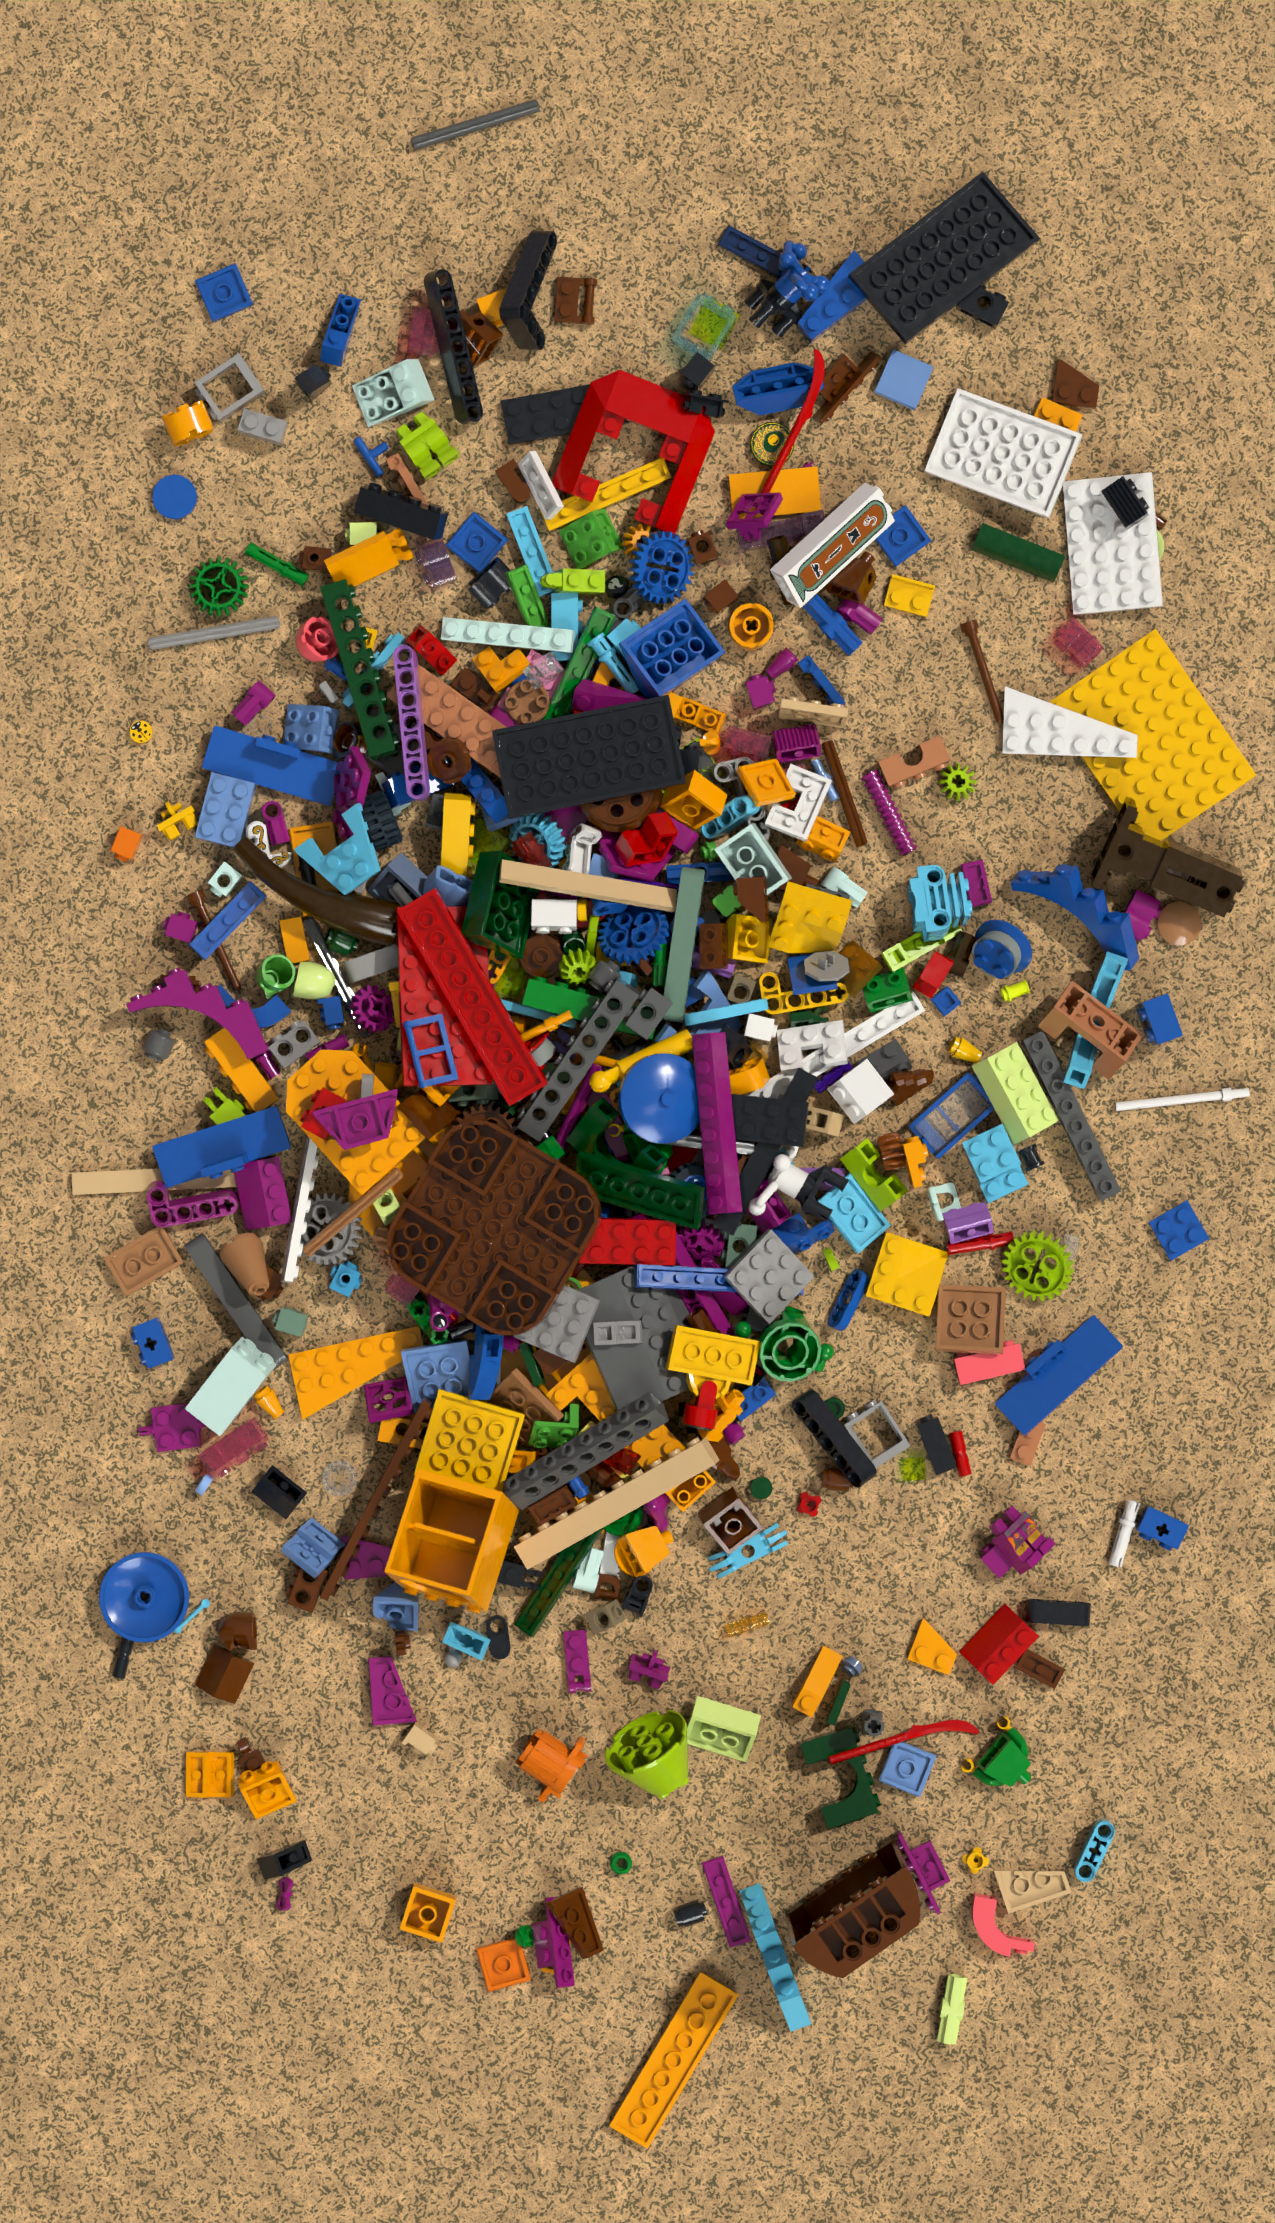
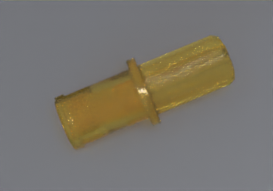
M766 1611L750 1617L744 1616V1619L726 1624L725 1630L728 1637H732L747 1631L752 1633L751 1630L770 1625Z

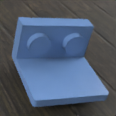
M288 704L283 744L284 741L297 744L296 748L300 750L333 754V736L338 726L339 710L326 706Z

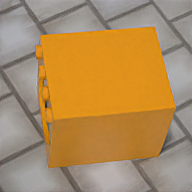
M417 1468L384 1572L398 1583L407 1594L417 1596V1593H421L428 1600L437 1602L438 1599H442L449 1606L458 1608L459 1605L467 1607L468 1611L477 1614L480 1611L487 1612L519 1509L501 1491Z

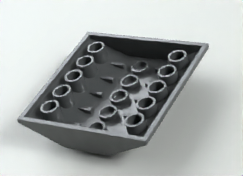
M636 1264L578 1289L583 1293L600 1299L585 1339L616 1411L621 1410L649 1392L660 1401H664L689 1389L686 1382V1373L665 1368L674 1325L690 1327L685 1320L690 1313L675 1289L635 1288ZM641 1320L642 1343L594 1345V1322Z

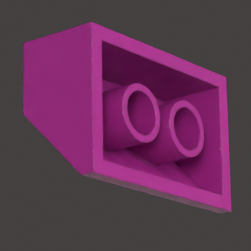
M275 1155L250 1161L243 1165L244 1169L234 1172L245 1230L292 1222L279 1156Z

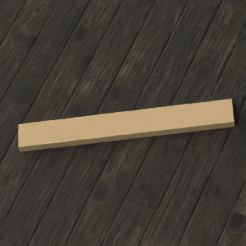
M503 859L500 863L499 883L675 912L677 889Z
M159 1168L72 1173V1194L148 1191V1187L152 1182L161 1181L164 1183ZM229 1169L223 1171V1176L215 1179H210V1176L200 1177L169 1187L168 1190L236 1187L234 1172L231 1173Z

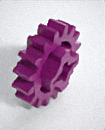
M367 985L363 989L361 988L356 991V995L351 997L354 1003L349 1005V1008L354 1010L350 1017H356L354 1024L360 1023L361 1031L368 1028V1034L373 1032L379 1034L390 1028V1024L395 1022V1019L392 1017L394 1016V1010L392 1009L393 1003L390 1002L391 994L386 996V989L384 988L378 991V985L372 988Z
M702 1221L698 1230L686 1226L684 1229L679 1228L678 1235L691 1258H694L695 1263L703 1258H709L714 1261L715 1255H721L724 1247V1235L720 1234V1229L713 1230V1224L705 1226V1222Z

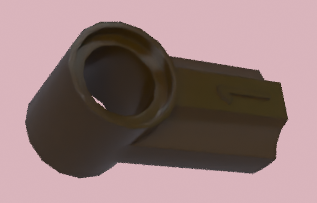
M959 930L953 947L946 956L954 961L948 973L960 978L963 977L970 961L968 959L973 945L976 942L975 936Z

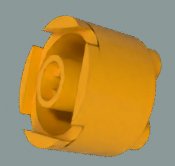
M203 400L191 404V407L188 404L181 405L176 408L177 413L170 412L161 417L174 447L188 444L190 440L198 437L200 439L214 431Z
M756 603L739 606L731 615L729 622V634L732 641L738 647L752 651L765 646L774 630L771 613L767 608ZM746 623H756V631H748Z

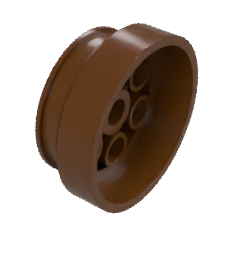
M662 789L604 800L603 804L599 806L593 803L579 806L587 819L602 830L612 833H622L626 830L633 831L643 826L648 815L657 812L662 799ZM634 795L643 796L642 805L638 807L631 804L632 797ZM616 805H620L624 809L620 817H614L611 814L612 808Z

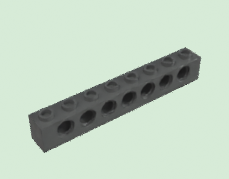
M618 976L615 981L610 980L603 990L606 994L602 1000L597 998L591 1007V1010H593L589 1018L584 1017L578 1027L581 1029L577 1036L572 1035L566 1044L568 1050L564 1055L562 1053L559 1054L554 1062L556 1067L553 1072L550 1073L548 1071L545 1077L549 1084L542 1087L540 1091L533 1092L529 1099L531 1102L527 1110L523 1108L516 1118L519 1120L517 1128L539 1142L639 996V990ZM616 998L620 1001V1005L617 1008H612L608 1005V1000ZM602 1016L607 1019L608 1023L605 1026H598L595 1019ZM585 1035H592L595 1038V1042L588 1045L583 1042L582 1038ZM578 1053L582 1056L583 1060L579 1063H574L570 1056ZM563 1071L567 1072L570 1075V1079L561 1081L558 1078V1074ZM548 1090H554L557 1092L558 1097L549 1099L545 1093ZM541 1108L545 1111V1116L541 1118L536 1117L533 1114V1110Z
M1044 1031L1021 1040L1098 1200L1103 1201L1121 1192L1070 1085L1063 1082L1065 1074Z
M650 1392L504 1480L503 1486L506 1496L521 1510L525 1509L668 1422L669 1419L664 1404Z

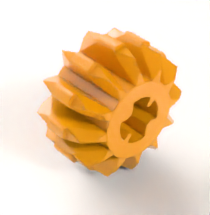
M638 524L636 529L631 526L629 533L623 534L624 539L627 541L622 542L621 545L628 547L624 552L625 555L639 550L636 543L643 536L649 537L650 526H646L644 530L642 524Z

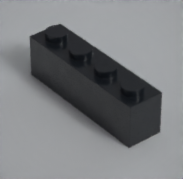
M369 483V485L360 487L354 513L432 540L443 537L449 513L442 510L440 505L432 503L429 505L423 504L419 498L403 497L402 493L396 490H389L388 492L383 490L381 485Z

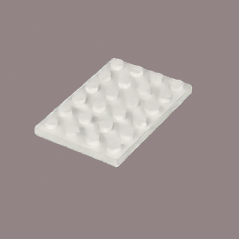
M957 388L924 471L930 475L1049 519L1082 439V434Z
M1152 472L1064 481L1063 491L1073 615L1163 607ZM1122 476H1124L1126 481L1131 478L1137 487L1134 493L1138 499L1143 497L1150 507L1146 510L1149 516L1126 530L1101 492Z

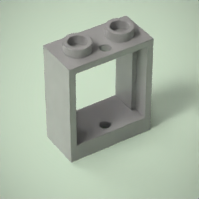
M240 353L194 382L197 386V389L194 390L200 400L207 401L210 406L207 408V411L213 420L218 418L221 423L265 394L264 389ZM236 365L253 391L220 412L204 386Z
M873 1399L864 1405L865 1410L859 1414L855 1411L845 1417L846 1422L843 1425L874 1464L875 1468L910 1447V1444L883 1402ZM880 1409L899 1438V1441L871 1458L853 1430L852 1425Z

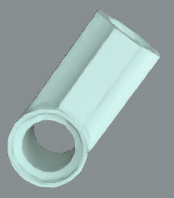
M834 866L820 884L825 889L850 895L851 905L856 908L868 893L851 881L844 872Z
M591 1547L574 1574L572 1588L590 1593L595 1592L599 1579L598 1571L604 1551Z

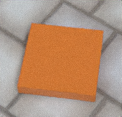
M515 1937L476 1948L488 1992L531 1980L523 1948L517 1944Z

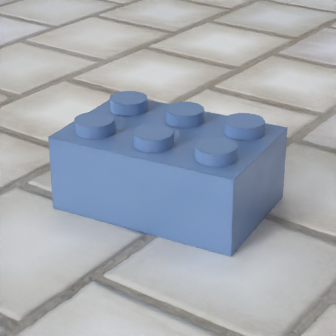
M211 772L195 838L234 848L244 837L257 785L249 781Z

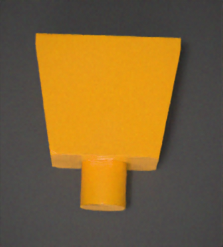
M652 1526L628 1533L617 1539V1542L635 1577H638L648 1572L670 1554L667 1545L673 1542V1536L668 1530L660 1533L658 1527Z

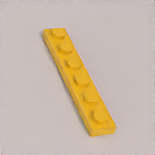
M660 458L600 484L592 503L572 496L562 501L564 507L553 519L545 520L543 514L542 517L550 532L576 521L592 511L606 508L672 479L664 459Z

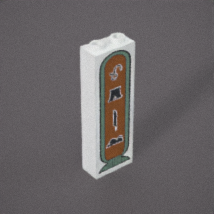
M867 483L862 484L770 569L788 602L799 608L805 605L895 521L891 514L892 509L884 501V494L879 487H873Z

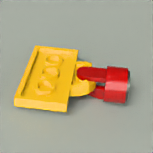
M674 1325L665 1369L686 1373L688 1388L696 1396L695 1404L685 1403L682 1418L683 1425L708 1431L715 1429L718 1410L714 1409L715 1399L726 1394L731 1382L752 1385L760 1341Z

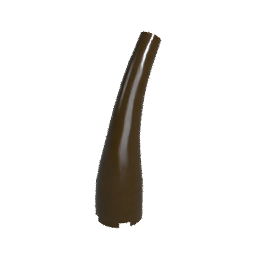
M248 837L243 838L235 845L233 851L245 865L271 890L296 908L351 937L385 946L392 945L396 933H393L396 925V908L400 907L396 902L350 893L344 895L340 891L308 883L276 865Z

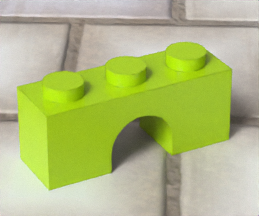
M866 1138L842 1156L840 1160L881 1212L897 1201L908 1190L895 1173L889 1177H883L876 1171L874 1162L881 1155L869 1139Z

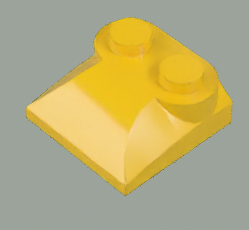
M731 914L726 921V924H728V959L768 963L770 948L768 944L773 919H769L767 922H760L754 916Z

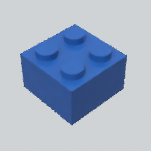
M1168 994L1138 1003L1139 1008L1136 1009L1140 1022L1144 1021L1147 1028L1144 1030V1035L1148 1043L1152 1042L1154 1046L1183 1036Z

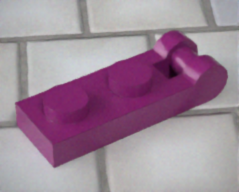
M586 1629L564 1631L569 1694L581 1690L592 1692ZM583 1675L584 1681L575 1682V1676Z

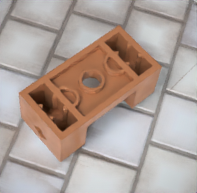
M1073 981L1057 997L1038 1025L1039 1028L1055 1040L1069 1026L1097 1047L1101 1052L1093 1063L1092 1068L1108 1080L1126 1062L1143 1036L1142 1033ZM1093 1020L1097 1021L1100 1024V1027L1095 1025Z

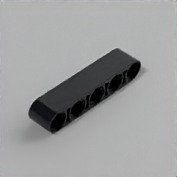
M809 1389L792 1401L794 1412L854 1487L859 1488L876 1476L877 1471L874 1464L815 1390Z

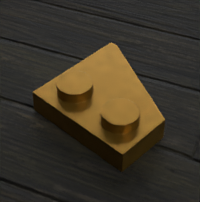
M852 940L839 954L848 958L850 972L843 978L847 992L854 998L883 967Z

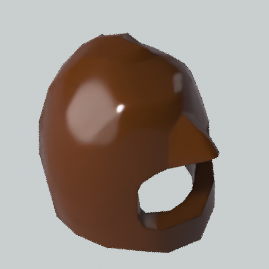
M245 1611L233 1612L220 1618L216 1624L215 1631L218 1634L219 1641L227 1650L231 1651L233 1648L257 1650V1623L254 1613Z

